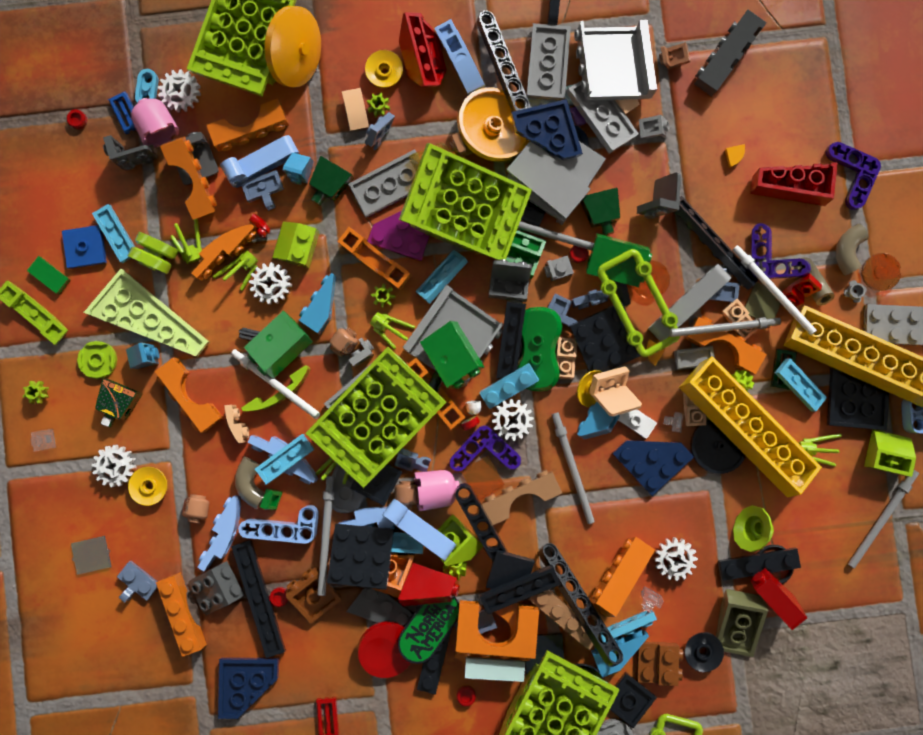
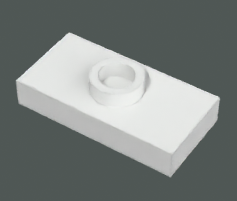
M639 410L620 414L618 421L645 439L648 438L657 422Z

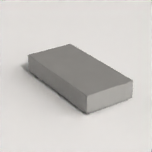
M713 346L675 350L676 370L697 367L700 362L711 356L714 357Z

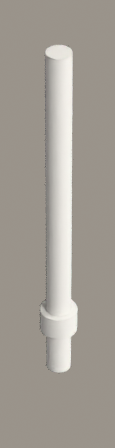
M737 245L732 251L742 260L743 266L749 268L810 335H813L817 330L754 263L755 260Z
M236 349L232 351L231 356L237 359L245 369H250L314 419L320 416V412L275 378L273 379L268 374L264 376L257 369L258 366L247 356H244Z

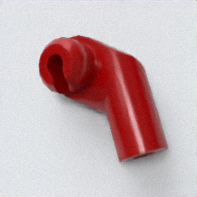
M254 213L249 221L259 228L257 234L265 238L267 234L269 235L270 228L262 218Z

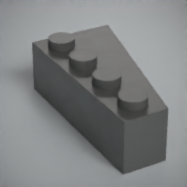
M750 10L745 12L738 23L734 21L728 30L730 35L727 38L723 37L717 45L719 47L717 53L712 52L706 60L709 64L706 68L701 67L695 75L698 79L694 85L713 97L767 22Z

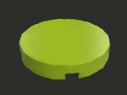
M89 342L78 353V368L89 378H106L116 368V352L112 346L105 342Z

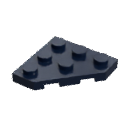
M567 99L511 112L515 132L561 160L579 157L583 154Z
M625 440L612 452L651 496L694 458L682 443Z
M221 657L219 659L218 719H238L279 678V658Z

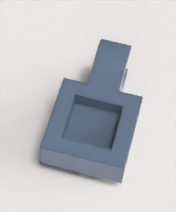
M402 448L398 452L395 466L413 472L414 468L420 472H425L431 459L428 457L417 458V453Z

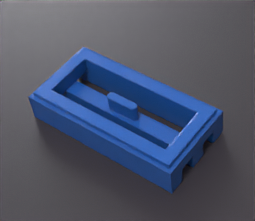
M124 91L108 100L124 133L127 135L130 133L129 131H135L136 128L122 98L124 97L131 112L134 106L128 93ZM117 100H118V102H119V104H120V106H121V108H122V110H123V113H124V115H125V117H126V119H127V121H128V123H129V125H130V126H128V127L126 126V124H125V122H124V120H123V118H122V116H121V113H120V111H119V109H118V107H117V105H116V103H115V101H117Z

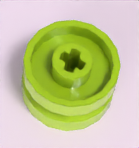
M138 232L135 242L145 247V249L131 247L127 256L154 271L157 269L168 274L172 265L161 258L165 256L169 259H175L179 250L147 234Z

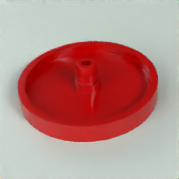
M385 621L374 624L363 633L358 643V657L361 666L367 673L378 678H390L399 675L410 665L411 662L402 657L398 648V637L404 626L396 622Z

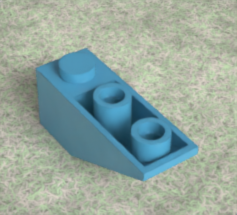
M333 273L324 277L321 282L322 287L319 291H315L310 298L312 302L308 307H304L299 314L301 317L299 321L320 335L332 317L336 276Z
M637 629L629 636L624 638L623 636L617 637L616 643L623 653V661L614 667L606 665L594 647L591 653L601 677L603 678L620 671L649 637L648 633L645 630ZM610 652V653H609L610 659H611L612 661L616 662V660H617L616 654L613 653V652Z

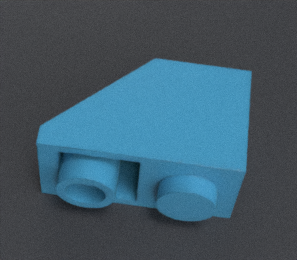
M292 152L283 166V171L291 179L292 183L301 185L303 182L308 184L314 162L311 157Z
M138 343L126 349L129 365L132 369L159 364L158 359L160 355L155 345Z
M596 402L595 405L589 408L586 420L580 423L577 435L585 440L610 433L620 415L609 416L599 403Z

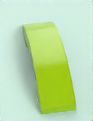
M7 280L0 288V300L33 324L54 345H57L69 331L40 303Z
M305 365L291 374L290 377L293 383L286 388L293 393L297 391L307 378L311 370L310 367ZM280 392L265 402L262 398L257 397L241 409L242 411L267 409L281 403L287 397Z

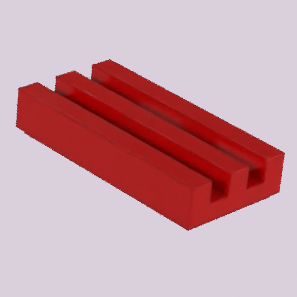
M337 696L332 698L325 697L324 699L317 698L319 735H339ZM329 703H332L334 733L331 732ZM322 704H325L327 734H324Z

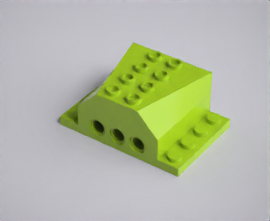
M211 0L187 66L188 72L263 96L267 83L273 85L276 82L269 72L265 59V37L268 26L280 9L286 6H295L297 0Z
M427 143L399 220L410 224L411 227L424 234L456 247L486 255L496 260H506L532 189L431 143Z
M387 347L305 434L364 488L442 408L446 401L395 352Z
M546 650L540 664L535 663L527 675H525L524 682L521 683L508 708L499 735H597L619 692V688Z

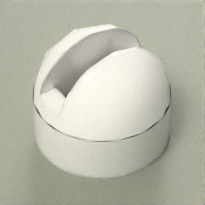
M481 401L466 402L467 412L471 415H477L481 411Z

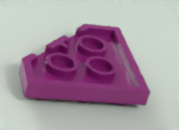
M402 211L373 224L368 238V242L371 245L422 261L430 236L399 220Z

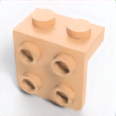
M626 366L593 375L589 393L605 412L612 417L640 409L642 405L626 386L630 372Z

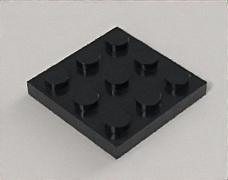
M613 305L569 325L588 372L594 370L606 372L641 356L635 346L627 342L626 337L628 333Z
M830 368L827 425L887 430L889 392L835 368Z
M335 524L327 584L387 590L394 529Z

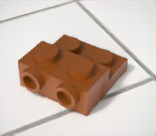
M317 567L313 570L311 568L305 570L302 578L298 581H291L287 585L286 598L310 624L341 601V596L330 584H327V580L325 595H317L319 569Z
M644 642L637 650V682L678 686L679 681H682L683 678L682 669H679V661H683V650L679 649L680 646L677 643Z

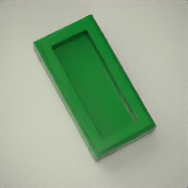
M38 256L27 269L31 275L56 294H60L71 280L41 256Z

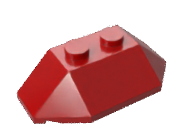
M405 12L402 16L399 45L408 78L421 87H438L447 71L438 36L430 24L423 19L424 17L421 13Z

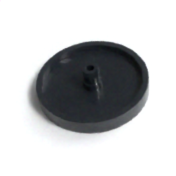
M710 419L706 420V425L698 426L692 434L690 442L691 453L694 456L695 462L708 472L716 474L731 472L738 468L746 457Z

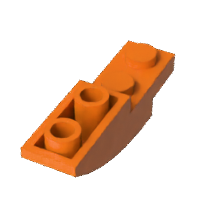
M249 224L235 228L213 240L199 253L204 260L191 274L201 281L207 279L212 274V269L225 260L226 254L232 258L240 255L244 250V245L247 242L253 241L257 236L256 232L258 229Z

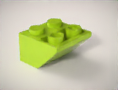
M872 429L864 467L912 477L916 461L912 439Z

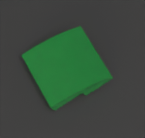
M517 230L506 260L513 263L525 262L532 265L530 275L532 279L546 240Z

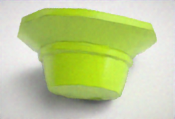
M752 505L741 511L736 518L733 528L734 540L741 549L749 552L762 550L773 536L774 529L771 518L764 508Z

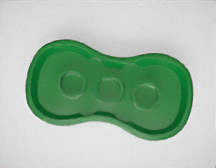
M532 307L525 310L521 338L522 352L517 370L528 363L533 368L539 381L526 388L530 391H548L557 384L560 376L555 350L562 331V321L559 314L550 308Z

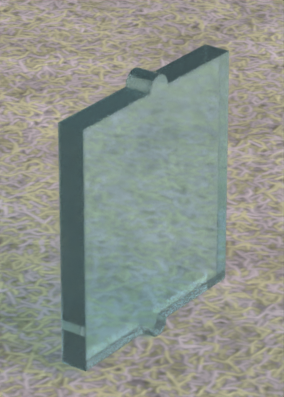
M105 536L71 543L72 560L75 562L77 575L112 567L109 557L110 550L107 547Z

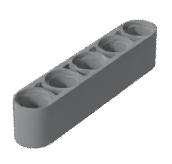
M716 264L669 308V311L678 317L677 327H680L732 278L719 264ZM662 315L648 328L660 342L670 336V329L661 322Z

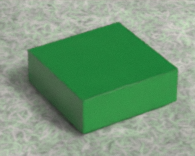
M266 489L260 507L267 510H277L283 492Z

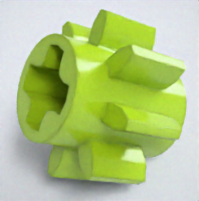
M382 93L376 96L372 94L373 98L367 100V104L371 106L368 108V112H374L375 118L378 115L384 117L386 110L390 111V106L386 105L389 103V98L384 99Z
M385 284L382 285V288L375 286L376 293L371 294L372 297H376L374 304L381 303L382 308L387 303L391 306L390 300L395 298V295L390 294L393 290L392 287L387 290ZM381 292L384 293V294L387 293V294H386V297H387L386 300H384L383 298L380 299V295H379V294H380Z
M736 370L735 374H731L747 392L753 388L754 382H752L754 376H751L746 370Z
M29 381L30 385L23 387L25 390L23 397H27L29 403L34 404L37 402L42 404V399L49 398L47 395L49 387H44L43 381H38L37 383Z
M461 562L450 566L444 564L443 573L457 577L459 581L461 576H466L467 563Z

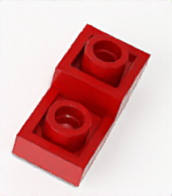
M809 273L807 276L798 279L786 287L782 293L796 307L804 303L805 297L821 291L822 284Z

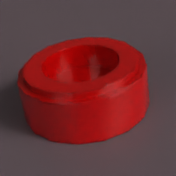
M78 109L71 110L66 117L67 123L74 129H82L88 122L86 114Z
M575 245L569 252V257L574 263H583L589 255L588 249Z
M476 415L465 420L460 425L466 431L477 426L480 420Z
M277 587L270 593L269 600L273 606L283 607L289 601L286 598V588Z
M464 685L457 691V701L462 706H471L475 702L476 693L471 686Z

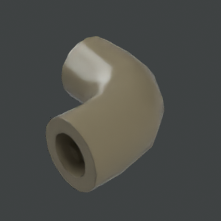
M856 224L849 228L840 237L836 245L835 258L844 276L862 267L856 256L857 246L869 239V235L861 224Z
M807 257L801 258L810 263V274L822 284L821 291L811 295L816 304L822 306L832 301L835 295L814 262ZM800 263V266L794 267V269L799 270L801 273L802 269H805L806 266Z
M244 456L235 474V487L239 496L248 505L257 509L265 494L254 483V477L257 473L255 468L259 464Z

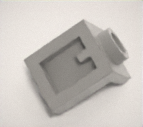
M662 115L639 119L641 139L658 136L668 137L667 131L670 130L669 121Z
M568 255L552 261L548 260L544 267L546 277H550L551 281L574 274Z
M362 337L359 339L364 350L358 349L351 354L352 358L349 361L353 367H357L374 355L372 352L374 347L368 339L366 341Z

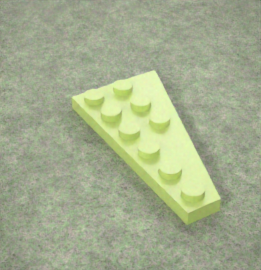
M123 269L117 272L83 312L197 357L210 343Z

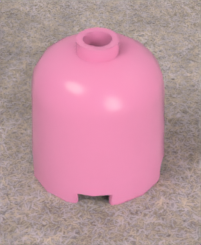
M144 98L139 100L132 109L131 119L143 145L148 147L149 145H154L157 148L162 144L172 141L170 137L174 134H179L178 126L162 101Z
M437 470L414 473L415 484L419 486V504H417L419 511L448 507L455 502V491L459 481H455L454 476L449 471Z

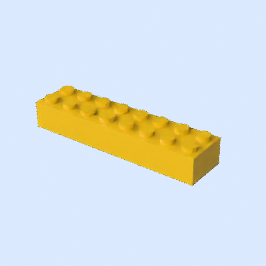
M805 305L799 310L817 331L810 335L794 318L783 346L923 407L922 356Z
M713 356L700 362L679 386L687 397L787 498L801 495L822 468Z

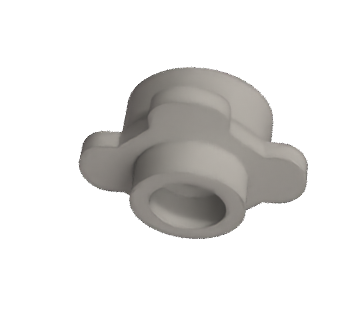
M852 280L849 282L848 289L844 291V296L853 299V302L858 303L865 295L867 289L862 284Z

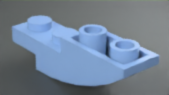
M450 19L435 27L434 29L468 95L485 87L478 69L452 20Z
M251 435L248 443L252 444V449L259 452L264 450L269 453V457L288 445L276 436L271 437L269 442L256 435ZM305 458L284 472L290 476H293V474L300 476L299 480L307 484L315 483L318 480L313 468Z
M238 495L232 498L229 497L223 505L225 510L222 514L219 513L213 521L215 525L212 530L218 533V535L215 534L209 542L210 548L208 551H204L198 560L200 564L197 568L202 571L209 569L216 556L220 559L225 557L234 541L241 511V499Z
M387 507L358 509L354 511V519L338 523L373 527L375 526L374 523L377 522L378 528L395 529V525L382 516Z

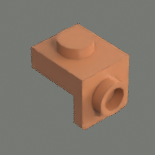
M686 42L669 48L661 47V53L659 54L660 62L668 69L691 62Z
M459 132L452 135L450 146L453 153H457L459 157H465L473 153L465 145Z

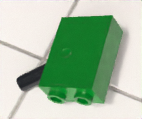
M596 233L586 267V274L598 276V268L602 264L631 249L639 251L643 260L649 263L652 253H650L649 247ZM633 257L605 271L608 279L616 283L617 296L620 302H623L624 307L631 304L627 284L639 287L640 282L644 283L645 280L644 277L636 273V262Z
M284 310L261 332L242 328L238 332L241 339L250 341L244 347L249 353L247 357L254 364L257 363L259 365L257 369L264 376L268 374L273 379L313 342Z
M450 320L420 342L436 369L429 386L437 393L442 382H444L447 388L458 389L465 384V380L475 378L481 373L480 370L484 368L483 363L458 322Z

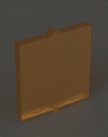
M488 455L477 462L473 461L472 465L461 471L478 499L483 498L489 493L493 494L494 490L505 485Z

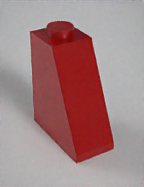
M413 563L398 600L402 606L452 602L453 597H457L460 585H458L457 577Z
M766 568L756 573L750 580L756 592L791 630H794L807 619L796 597Z

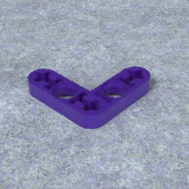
M834 142L826 149L827 158L857 172L845 200L846 206L850 210H857L866 203L880 171L881 163L871 155L844 143ZM838 148V149H837L838 154H837V155H834V150H832V149ZM850 154L857 157L858 161L856 164L849 161ZM869 163H872V168H874L871 171L869 170ZM860 179L866 180L867 187L865 189L859 186ZM858 195L857 201L859 203L855 205L852 199Z
M763 223L754 226L752 229V258L760 269L761 263L757 262V260H762V267L766 268V271L763 273L769 279L805 277L810 273L811 265L804 259L772 260V231L770 227ZM761 228H763V230L766 231V233L762 235V240L767 241L766 243H757V241H761V236L758 235V232L761 231ZM765 246L766 254L761 257L758 256V248ZM800 263L806 266L805 269H802L801 273L796 269L791 270V266L799 267ZM779 264H785L786 271L783 274H777L776 267Z
M480 426L450 459V467L455 471H462L486 447L509 469H516L521 464L519 454L488 426ZM487 429L489 431V438H483L480 441L483 445L480 447L472 438L476 436L478 439L481 435L479 431ZM495 442H501L504 445L502 452H494L493 444ZM468 443H474L477 446L475 453H467L466 445ZM507 448L511 450L508 452L511 457H517L516 465H509V459L505 456L504 459L500 458V456L505 454ZM463 450L464 454L470 457V459L467 461L464 458L462 460V467H454V458L459 459L462 456L459 452Z

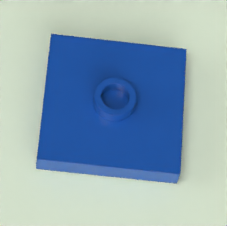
M99 225L62 231L68 269L107 263L103 232Z

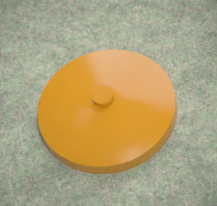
M286 6L274 15L268 26L265 37V59L270 74L279 84L288 87H300L306 84L316 71L321 54V35L317 21L310 11L300 6Z
M483 88L471 93L461 105L457 117L458 131L465 145L479 157L490 161L513 159L529 143V140L515 132L511 119L512 111L502 89ZM516 101V102H515V105H516L518 108H520V109H523V108H524V105H523L522 102H520V101Z

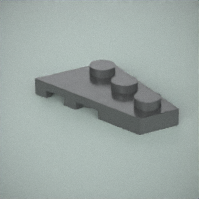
M364 588L346 611L377 623L390 621L405 626L414 614L407 607L402 606L393 596L371 588Z

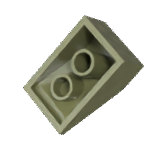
M730 589L725 590L716 637L721 641L724 652L750 657L754 656L768 613L766 601L760 595Z

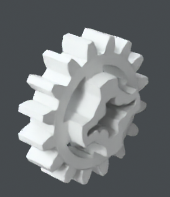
M182 69L178 73L172 70V75L170 76L166 73L167 79H160L163 86H158V89L161 91L158 96L163 99V104L167 105L170 110L175 108L177 112H180L181 108L186 112L188 106L194 108L192 103H198L199 101L196 96L201 95L197 90L201 88L196 83L197 79L194 76L191 77L188 71L184 74Z
M270 262L269 267H267L263 263V269L256 267L257 274L251 273L254 280H250L249 283L254 285V287H251L250 291L256 292L254 297H260V302L262 303L267 300V304L271 305L272 300H274L278 304L279 298L285 300L284 294H290L287 287H292V284L287 281L291 277L286 275L288 272L286 269L281 270V265L278 264L275 267ZM276 272L280 274L282 280L276 278ZM271 280L277 283L274 285L272 284L270 287L266 285L267 283H270ZM259 287L265 289L266 295L260 291Z
M510 399L509 404L503 401V407L496 406L499 410L498 413L493 412L496 419H493L492 422L497 423L494 430L499 429L498 435L505 434L506 440L509 436H512L513 441L516 440V436L522 439L523 432L529 434L527 427H533V425L529 424V421L534 420V417H529L528 415L532 411H526L527 404L521 406L520 400L516 404H514L513 399ZM508 407L518 408L515 412L506 410ZM523 413L525 415V425L521 423V415ZM500 415H502L505 420L503 426H501L500 424ZM509 415H517V418L515 419L517 421L516 424L512 423L511 425H508V422L510 421L508 418ZM510 428H517L519 430L515 433L507 432Z
M113 445L111 448V446H106L105 451H98L100 456H94L97 463L92 464L93 467H96V470L92 473L99 475L96 480H103L102 485L109 484L110 487H115L116 484L122 486L123 481L129 482L128 476H132L133 472L131 470L136 468V465H132V462L136 459L129 457L132 452H125L126 447L119 448L118 445Z
M673 537L672 542L669 539H665V545L659 544L661 550H655L659 555L654 557V560L659 562L655 566L657 569H661L660 574H666L668 579H671L673 576L676 581L679 580V576L686 579V573L693 574L690 569L697 567L693 564V561H697L698 558L693 556L696 550L690 549L692 546L690 543L685 544V540L682 538L678 542L677 538ZM685 551H686V553H687L688 560L685 559V556H684V552H685ZM669 556L678 557L682 562L679 560L673 561ZM663 558H665L668 563L667 568L664 565Z

